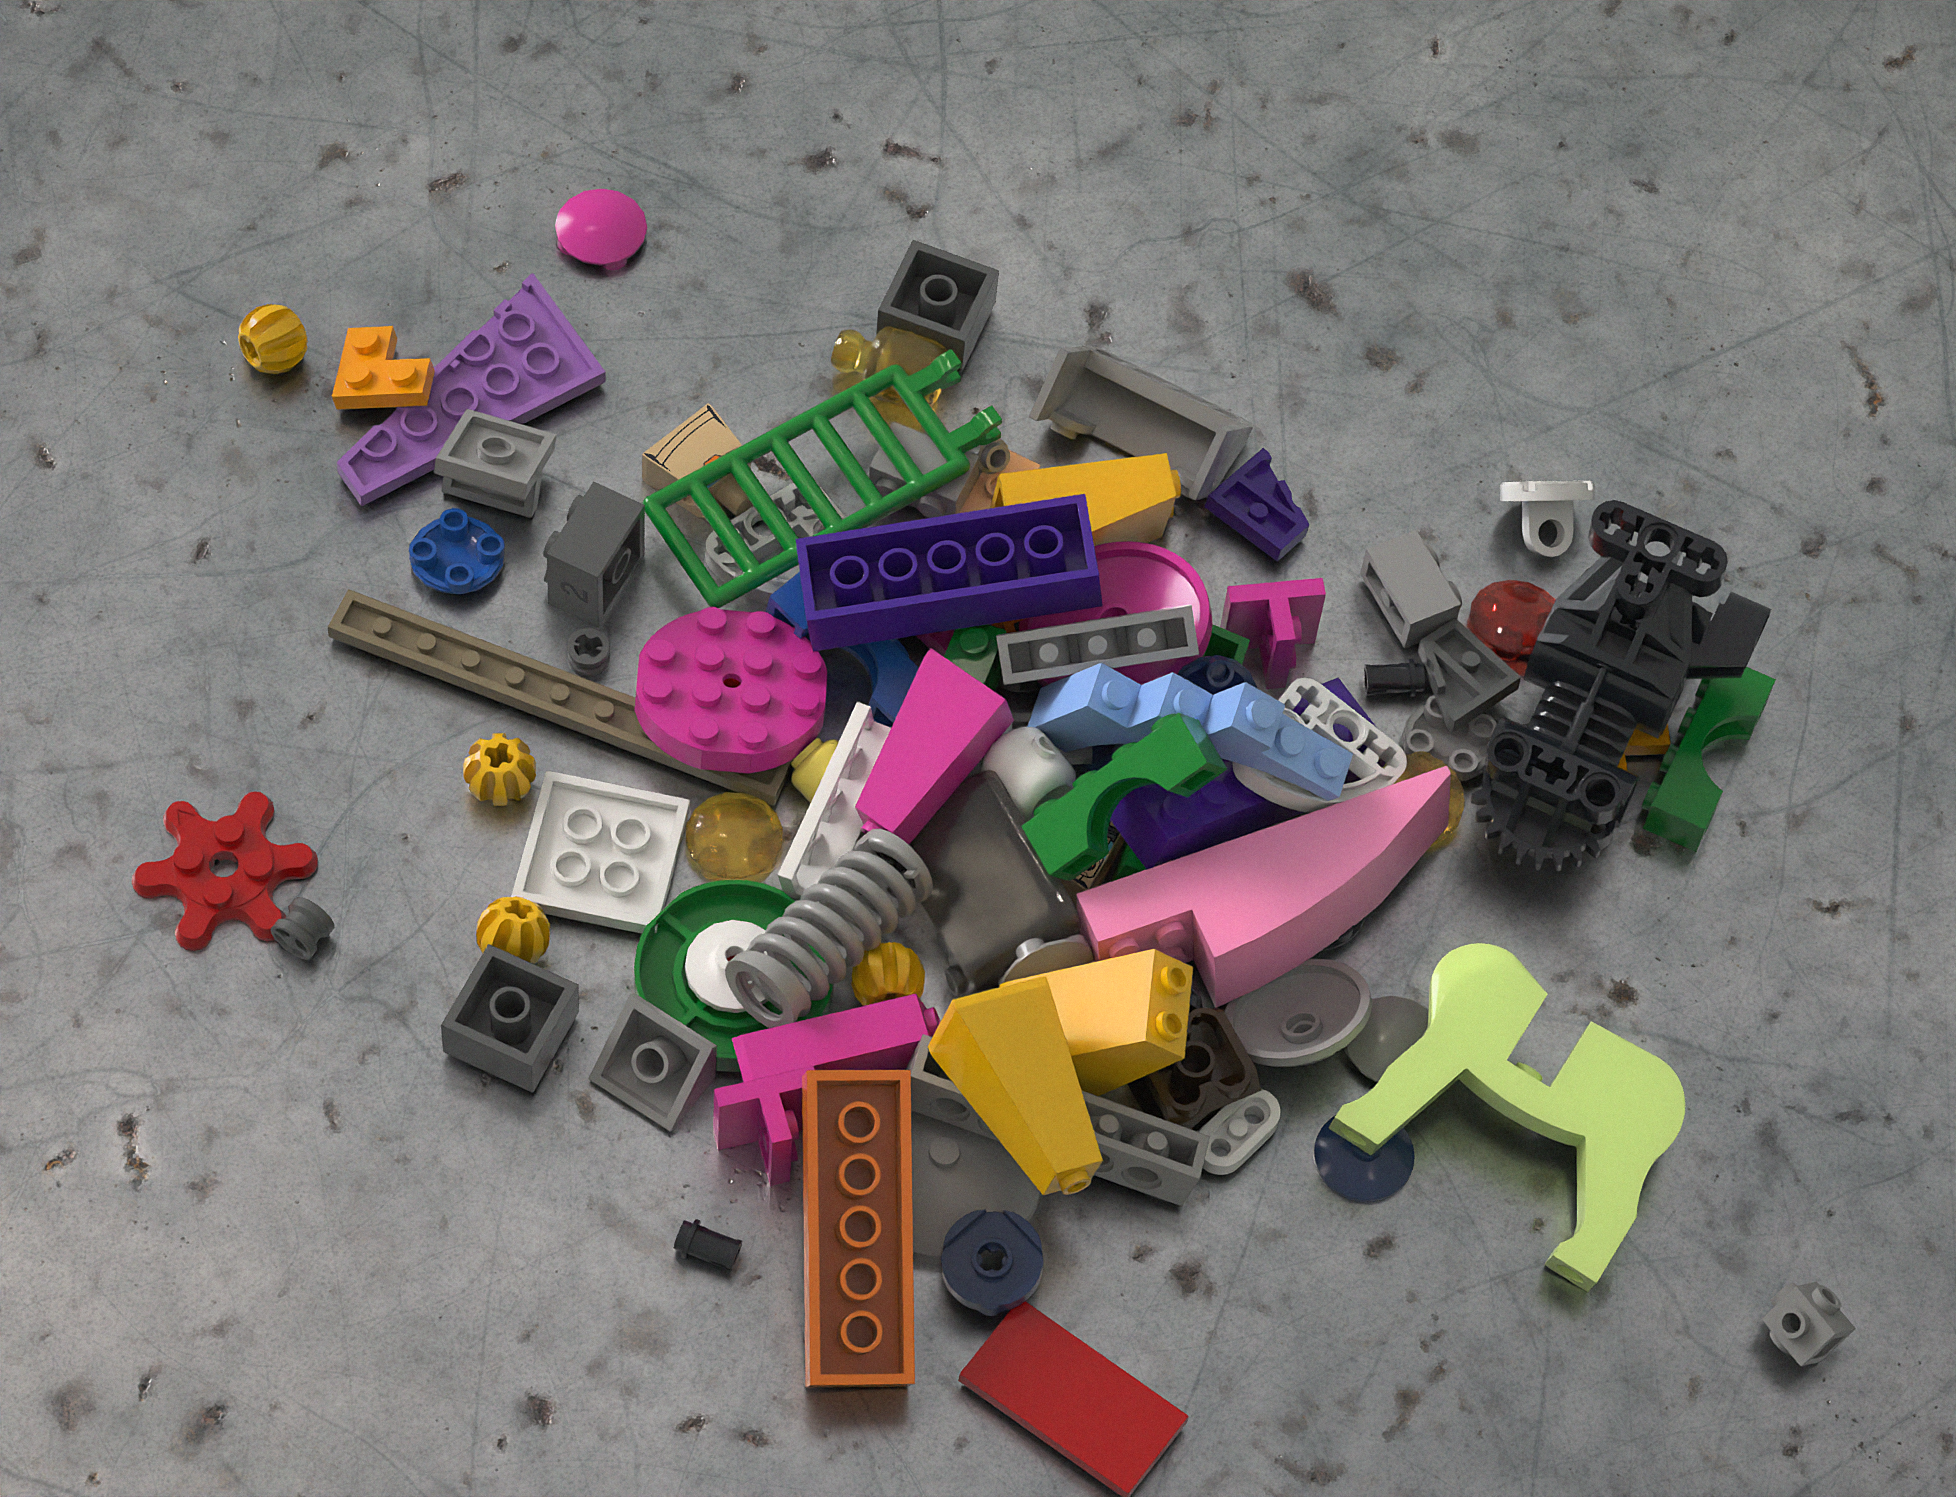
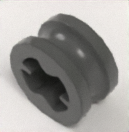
M582 628L570 635L567 641V662L570 669L584 677L599 675L607 669L610 663V642L601 630ZM585 646L590 651L597 649V656L591 658L587 653L580 655V648Z

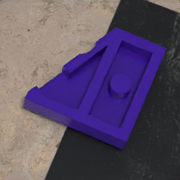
M1262 448L1208 495L1205 508L1274 560L1279 561L1306 537L1310 524L1301 508L1294 504L1292 493L1285 480L1278 481L1270 467L1272 457L1267 450Z

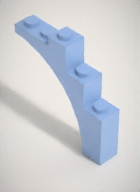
M1103 663L1040 688L1027 726L1039 729L1057 748L1064 752H1069L1088 746L1139 742L1152 732L1151 727L1156 721L1169 714L1181 713L1200 721L1221 758L1261 770L1296 784L1327 801L1340 797L1353 753L1284 715L1285 704L1247 682L1213 695L1174 672L1141 685Z

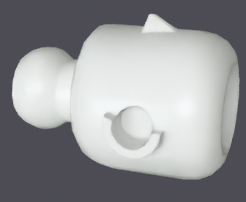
M1011 724L1002 736L992 744L981 763L982 780L997 798L996 804L999 809L1023 823L1034 817L1033 812L1038 806L1048 800L1059 799L1072 790V784L1076 780L1075 770L1051 740L1042 731L1034 727H1019L1013 730Z

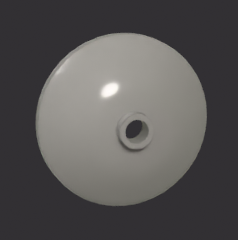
M1308 959L1303 964L1261 988L1228 1002L1225 1014L1252 1062L1271 1067L1289 1068L1324 1060L1350 1044L1369 1020L1372 1010V998L1366 980L1352 967L1332 960Z

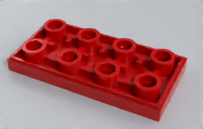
M1026 1301L1009 1311L960 1372L958 1379L959 1382L1121 1497L1131 1496L1186 1425L1189 1417L1186 1413Z

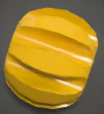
M267 304L256 307L246 315L239 326L238 341L241 351L249 364L259 372L280 374L290 371L303 359L307 351L308 340L305 328L298 316L286 306Z
M492 733L491 740L479 738L470 747L468 752L470 756L466 757L463 763V777L466 783L470 784L469 790L471 794L482 802L489 799L493 800L494 806H507L508 799L520 801L529 793L530 783L536 777V761L530 755L528 745L520 738L511 740L507 739L506 733Z
M519 896L501 897L489 904L477 921L476 942L482 954L487 945L490 944L535 964L544 955L549 946L550 923L537 903Z
M880 943L873 950H864L862 962L852 969L851 986L855 997L862 1006L912 994H917L920 998L924 992L925 970L922 961L911 948L904 947L901 943Z

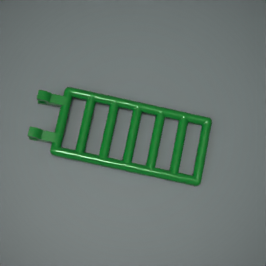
M950 349L938 356L929 366L910 376L902 366L897 364L879 371L652 493L643 500L642 504L645 505V513L710 607L721 608L799 565L795 540L798 539V536L748 466L750 462L771 451L825 527L824 530L813 536L862 529L875 524L966 474L970 469V462L964 453L979 445H988L1000 439L1001 432L997 426L1002 424V418L991 405L975 415L970 422L949 433L924 397L939 388L946 389L961 382V376L957 372L961 368V361L953 350ZM891 386L898 392L947 461L945 464L924 475L869 399ZM852 407L906 483V485L882 497L829 421ZM813 430L866 507L842 519L793 450L789 441ZM730 473L784 550L761 564L707 488L711 483ZM689 495L743 572V574L721 586L717 585L666 510L667 507Z

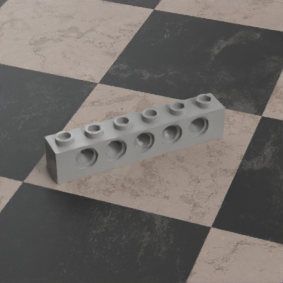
M923 1034L906 1070H911V1110L999 1141L931 1056L927 1046L932 1037ZM1082 1091L1103 1159L1094 1175L1183 1206L1200 1179L1210 1136Z

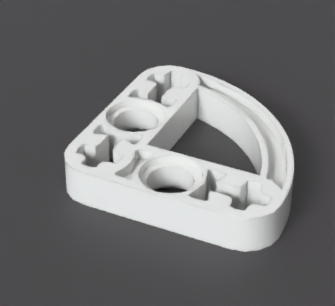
M794 483L789 484L770 496L786 520V516L790 514V522L788 523L800 538L811 537L825 529L812 509H807L803 505L795 508L796 500L799 499L804 504L807 501ZM823 491V493L828 498L832 506L835 508L839 516L842 519L846 518V516L840 511V509ZM753 506L730 521L740 536L741 533L743 534L745 543L759 561L780 548L781 545L773 534L761 536L753 531L752 526L757 521L763 520ZM713 531L706 540V563L710 570L726 583L743 574V572L728 553L724 552L718 555V548L723 546L726 549L715 531ZM774 578L746 593L744 596L767 605L769 597L789 580Z
M1304 677L1292 682L1278 701L1285 704L1283 714L1353 753L1349 770L1362 780L1344 784L1340 797L1327 801L1296 784L1261 770L1232 762L1233 771L1237 779L1253 792L1283 807L1311 813L1394 784L1405 771L1407 757L1403 749L1396 742L1327 688L1313 679ZM1301 698H1304L1310 704L1299 716L1292 710ZM1333 724L1347 727L1353 735V742H1345L1339 739L1334 733ZM1362 744H1365L1367 748L1362 754L1358 749ZM1379 758L1387 763L1385 769L1377 764Z

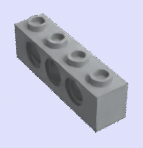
M1191 604L1010 632L996 636L1004 685L1071 675L1099 663H1103L1110 668L1199 655Z

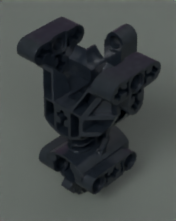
M1617 500L1605 501L1598 505L1593 512L1588 536L1589 543L1592 549L1601 557L1556 599L1532 650L1525 670L1524 680L1545 690L1528 726H1524L1504 716L1501 717L1489 739L1485 759L1486 770L1484 771L1481 790H1477L1471 795L1472 804L1485 806L1476 812V823L1491 822L1485 830L1484 837L1486 840L1501 836L1502 840L1498 851L1500 854L1514 847L1517 849L1516 864L1520 865L1528 855L1534 856L1535 869L1539 871L1543 866L1545 858L1552 859L1556 871H1561L1564 857L1569 856L1576 867L1581 866L1582 851H1586L1595 859L1599 857L1600 851L1606 848L1612 841L1615 826L1619 828L1638 783V775L1617 767L1634 730H1639L1659 739L1682 694L1686 679L1741 678L1772 610L1730 592L1725 604L1719 603L1711 620L1713 613L1692 602V596L1708 597L1716 593L1722 586L1728 563L1727 554L1722 546L1715 541ZM1611 524H1616L1620 529H1616L1613 535L1604 532ZM1634 532L1638 533L1636 546L1629 544L1633 539ZM1655 541L1662 542L1667 545L1670 553L1665 556H1655L1647 551L1645 545ZM1682 552L1686 553V556H1683L1682 565H1677ZM1702 563L1711 566L1706 570L1705 574H1700L1696 571ZM1641 572L1648 576L1647 583L1640 581ZM1592 824H1605L1606 829L1600 833L1590 832Z

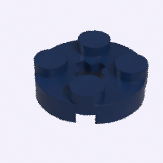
M986 1209L970 1212L960 1218L945 1236L941 1255L944 1282L951 1294L959 1302L969 1308L978 1310L984 1315L993 1316L1002 1311L1016 1308L1032 1296L1043 1274L1044 1260L1040 1237L1026 1219L1014 1212L1003 1210V1213L997 1211L986 1212ZM985 1250L992 1255L1001 1251L1005 1255L1001 1260L1003 1268L998 1271L982 1269L983 1258L980 1254Z

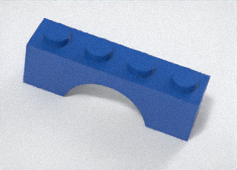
M799 571L769 597L765 612L794 627V634L800 639L805 636L811 642ZM897 639L839 647L855 656L865 667L870 677L872 696L868 706L871 707L874 721L892 727L919 667L909 659L907 650Z

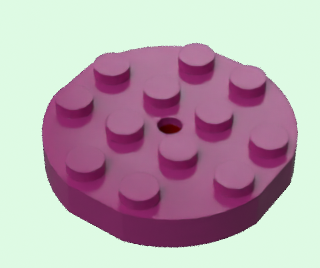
M707 607L667 623L646 642L639 654L635 713L644 732L661 750L689 766L702 770L755 773L769 770L796 758L819 735L823 727L825 714L826 665L819 651L813 652L811 642L805 636L800 639L794 634V627L767 612H747Z

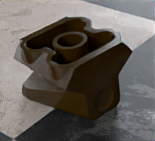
M1205 1007L1195 1009L1189 1013L1184 1059L1127 1083L1143 1113L1197 1131L1212 1119L1224 1106L1261 1091L1257 1069L1224 1010Z

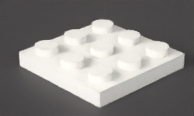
M546 771L511 897H524L529 901L537 903L542 908L544 914L642 934L646 925L664 909L690 811V800ZM658 924L655 926V933H657Z

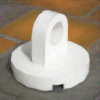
M1589 480L1502 482L1500 484V501H1522V534L1524 543L1532 553L1538 556L1554 557L1565 552L1572 543L1573 500H1595V483ZM1546 520L1553 522L1557 528V538L1548 547L1542 544L1538 535L1541 524Z

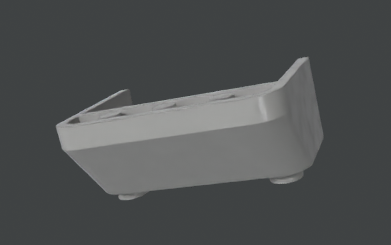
M1091 345L1059 349L1029 415V418L1035 421L1047 419L1053 421L1050 428L1066 437L1076 439L1078 433L1092 434L1136 457L1167 453L1170 469L1178 471L1181 494L1197 501L1207 498L1219 486L1244 447L1254 427L1252 423L1119 356Z

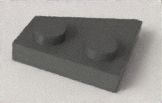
M1456 618L1420 641L1418 650L1420 659L1424 665L1446 728L1451 733L1519 688L1521 677Z

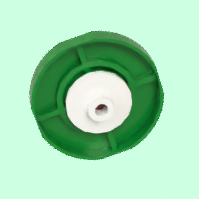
M719 880L704 883L680 893L646 925L636 949L634 962L635 994L717 1045L716 1070L741 1072L732 1038L768 1029L767 1026L757 1021L744 1009L730 990L725 975L727 963L737 954L746 951L750 942L755 937L765 934L768 925L778 917H783L785 909L795 902L782 890L755 881ZM658 924V930L655 933V926ZM808 944V946L817 955V957H819L823 962H825V960L819 954V952L816 951L810 944ZM791 961V963L799 971V973L802 974L806 979H808L807 976L803 973V971L795 963ZM746 972L747 980L754 981L751 973ZM829 983L828 994L823 999L818 1001L811 1000L809 1013L803 1017H798L796 1022L827 1015L832 1003L834 984ZM757 985L751 989L757 1000L766 1009L778 1015L782 1013L763 995Z

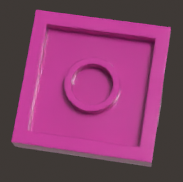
M1323 578L1227 587L1220 627L1250 639L1247 649L1259 648L1266 689L1285 688L1289 669L1296 668L1295 645L1315 643L1326 596Z
M814 1066L714 1089L713 1135L718 1151L758 1142L770 1186L790 1182L791 1162L798 1161L794 1140H798L799 1131H803L802 1076L807 1070H815Z

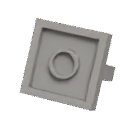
M466 409L435 460L434 474L443 476L441 492L532 518L538 506L542 471L555 449L557 434Z

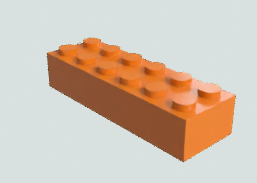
M807 1070L802 1076L805 1388L899 1387L914 1385L911 1070Z

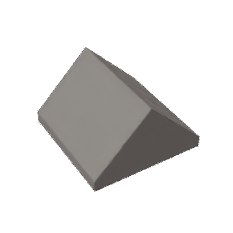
M632 993L629 995L588 1079L671 1132L675 1130L715 1079L717 1045L637 994Z

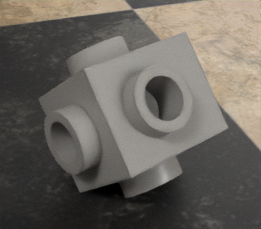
M1793 1282L1785 1286L1771 1299L1774 1308L1762 1318L1771 1330L1770 1337L1773 1343L1782 1352L1792 1355L1800 1366L1821 1362L1856 1329L1840 1310L1842 1305L1838 1297L1829 1288L1819 1285L1817 1282L1798 1286Z

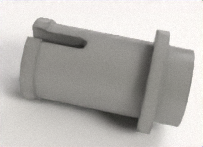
M998 439L988 445H979L968 451L979 456V470L987 474L1002 471L1010 460L1008 446L1002 439Z

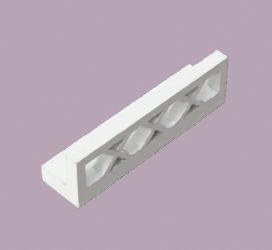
M860 702L856 703L778 873L782 891L800 901L803 892L813 884H818L824 872L830 868H835L841 856L853 851L856 842L864 836L860 829L863 823L855 805L891 730V727L874 721L871 707Z

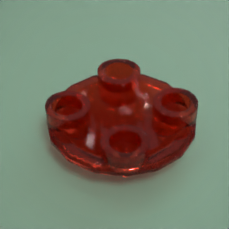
M1517 580L1493 582L1477 593L1471 603L1469 618L1476 633L1485 642L1493 646V652L1502 660L1512 661L1520 655L1532 653L1537 638L1556 600L1546 590L1529 582Z

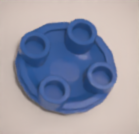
M452 508L445 510L441 514L440 519H436L421 528L409 545V560L414 574L426 586L442 593L464 594L480 590L492 582L503 567L505 554L503 538L488 524L473 517H468L466 512L461 509Z

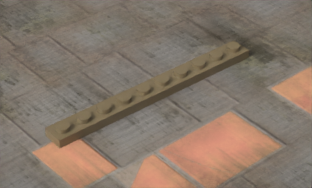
M349 589L328 625V636L330 638L773 806L793 768L790 765L793 759L776 768L755 773L702 770L689 766L665 753L647 736L635 713V697Z

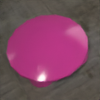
M608 189L583 191L570 198L559 210L555 224L558 248L565 255L573 256L581 262L602 265L607 270H619L626 265L627 258L634 255L644 243L647 231L644 212L635 200L619 191Z

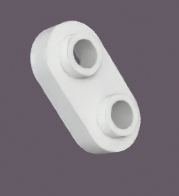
M1261 1089V1091L1224 1106L1200 1130V1133L1210 1136L1203 1169L1217 1175L1232 1173L1274 1134L1280 1119V1106L1277 1099L1270 1092ZM1250 1114L1257 1115L1262 1122L1251 1124L1245 1119V1116ZM1222 1147L1227 1150L1228 1155L1223 1157L1216 1156L1211 1149Z

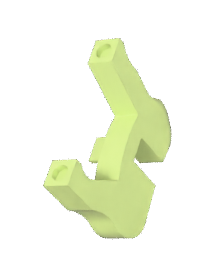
M1485 943L1461 946L1446 954L1432 974L1429 987L1428 1028L1424 1036L1387 1067L1373 1089L1361 1098L1342 1105L1329 1129L1372 1155L1452 1084L1460 1080L1483 1101L1511 1120L1545 1137L1575 1146L1577 1148V1226L1573 1237L1561 1242L1554 1249L1545 1266L1586 1292H1589L1598 1282L1637 1218L1640 1192L1650 1167L1670 1147L1681 1129L1685 1115L1683 1087L1676 1073L1662 1059L1592 1021L1581 1034L1550 1086L1541 1082L1542 1076L1532 1067L1520 1062L1514 1065L1507 1061L1548 994L1516 956L1506 949Z

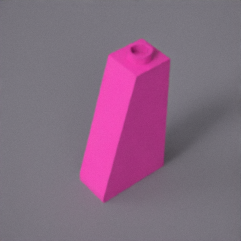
M930 649L922 660L855 805L863 823V826L860 828L861 831L866 834L872 829H883L895 834L909 845L985 756L992 744L1013 723L1014 718L1006 699L933 649Z
M912 994L743 1034L732 1038L744 1082L814 1066L815 1070H903L907 1068L908 1062L922 1035L925 1034L933 1037L941 1021L934 1007L927 1009L917 994Z

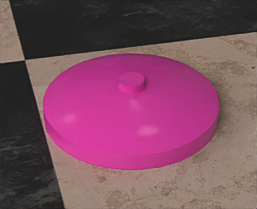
M1133 541L1111 542L1094 546L1103 606L1031 617L1019 622V631L1191 604L1199 655L1112 668L1141 685L1172 672L1177 674L1184 665L1203 657L1209 644L1213 624L1212 610L1206 588L1194 568L1183 558L1165 548ZM1070 675L1039 679L1037 681L1044 687Z

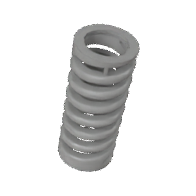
M872 829L856 842L853 851L847 852L838 859L835 868H830L821 875L818 884H813L803 892L800 901H795L785 909L783 917H778L768 925L765 934L755 937L750 942L746 951L737 954L727 963L725 968L726 980L738 1002L750 1015L768 1028L794 1023L798 1017H803L809 1013L811 1000L818 1001L823 999L828 994L829 983L836 984L841 982L845 978L846 967L859 965L863 960L864 950L870 951L878 947L882 937L881 934L893 932L898 926L899 917L904 918L911 915L918 902H923L931 896L933 882L923 860L911 846L895 834L883 829ZM875 851L889 855L907 869L903 874L904 877L892 865L878 857ZM905 878L914 879L916 889L911 888ZM888 892H891V893L894 894L897 898L893 897V896H892L891 894H889ZM859 893L864 895L874 905L878 913L873 911L863 901ZM842 910L847 912L856 921L861 930L849 921ZM825 927L831 930L838 937V939L842 942L843 946H841L837 941L834 940V938L828 933ZM808 944H810L816 951L819 952V954L823 957L825 962H823L819 957H817V955L811 950ZM791 961L795 963L803 971V973L807 976L808 979H806L802 974L799 973V971L793 966ZM746 972L751 973L754 981L747 980ZM755 985L758 986L763 995L775 1007L782 1011L780 1015L769 1011L757 1000L751 991Z

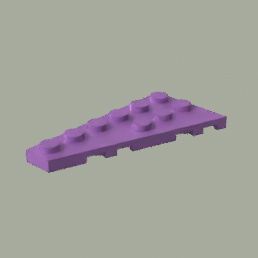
M532 272L522 282V288L509 301L504 299L494 309V316L479 330H472L434 367L435 373L427 406L396 407V411L381 425H374L337 461V472L359 504L364 506L434 470L437 455L466 409L524 424L605 383L606 372Z

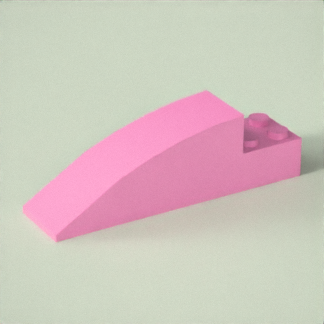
M1444 766L1077 893L1079 935L1085 936L1094 956L1093 962L1156 949L1185 964L1194 960L1215 1008L1261 988L1303 964L1339 939V936L1344 934L1353 925L1355 926L1384 901L1447 828L1451 773L1448 767Z

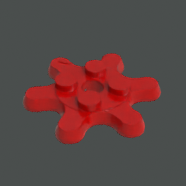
M254 791L246 794L239 802L237 811L232 816H223L217 821H209L203 818L197 808L186 801H176L165 811L163 816L164 827L175 838L178 847L174 850L173 855L165 860L145 862L138 866L132 875V886L134 891L144 898L172 896L181 901L184 906V915L176 926L175 937L177 943L182 948L190 951L203 949L210 943L217 926L228 920L244 922L251 929L253 935L260 940L274 941L271 927L278 919L286 918L285 913L273 901L274 890L286 880L305 879L316 871L318 857L316 852L308 845L303 843L277 845L268 841L266 828L272 820L275 810L271 799L263 793ZM216 859L219 861L230 860L238 863L237 870L228 877H219L211 872Z

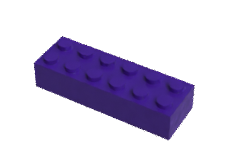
M1085 494L795 539L806 621L813 652L1103 606L1099 571Z
M1339 677L1321 684L1375 726ZM1301 698L1292 711L1301 716L1310 703L1306 699ZM1333 724L1334 733L1339 739L1345 742H1353V735L1347 727ZM1362 744L1358 751L1363 754L1367 746ZM1221 758L1227 770L1191 796L1185 797L1167 791L1159 784L1145 785L1127 794L1116 806L1110 820L1144 867L1150 869L1251 834L1303 812L1283 807L1253 792L1237 779L1233 771L1232 761ZM1379 758L1377 764L1383 768L1386 762ZM1348 769L1344 784L1362 780Z

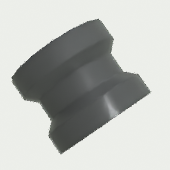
M296 897L288 906L289 914L285 919H278L271 927V934L289 953L298 958L309 960L317 951V941L320 938L329 936L335 926L331 917L317 904L306 898Z

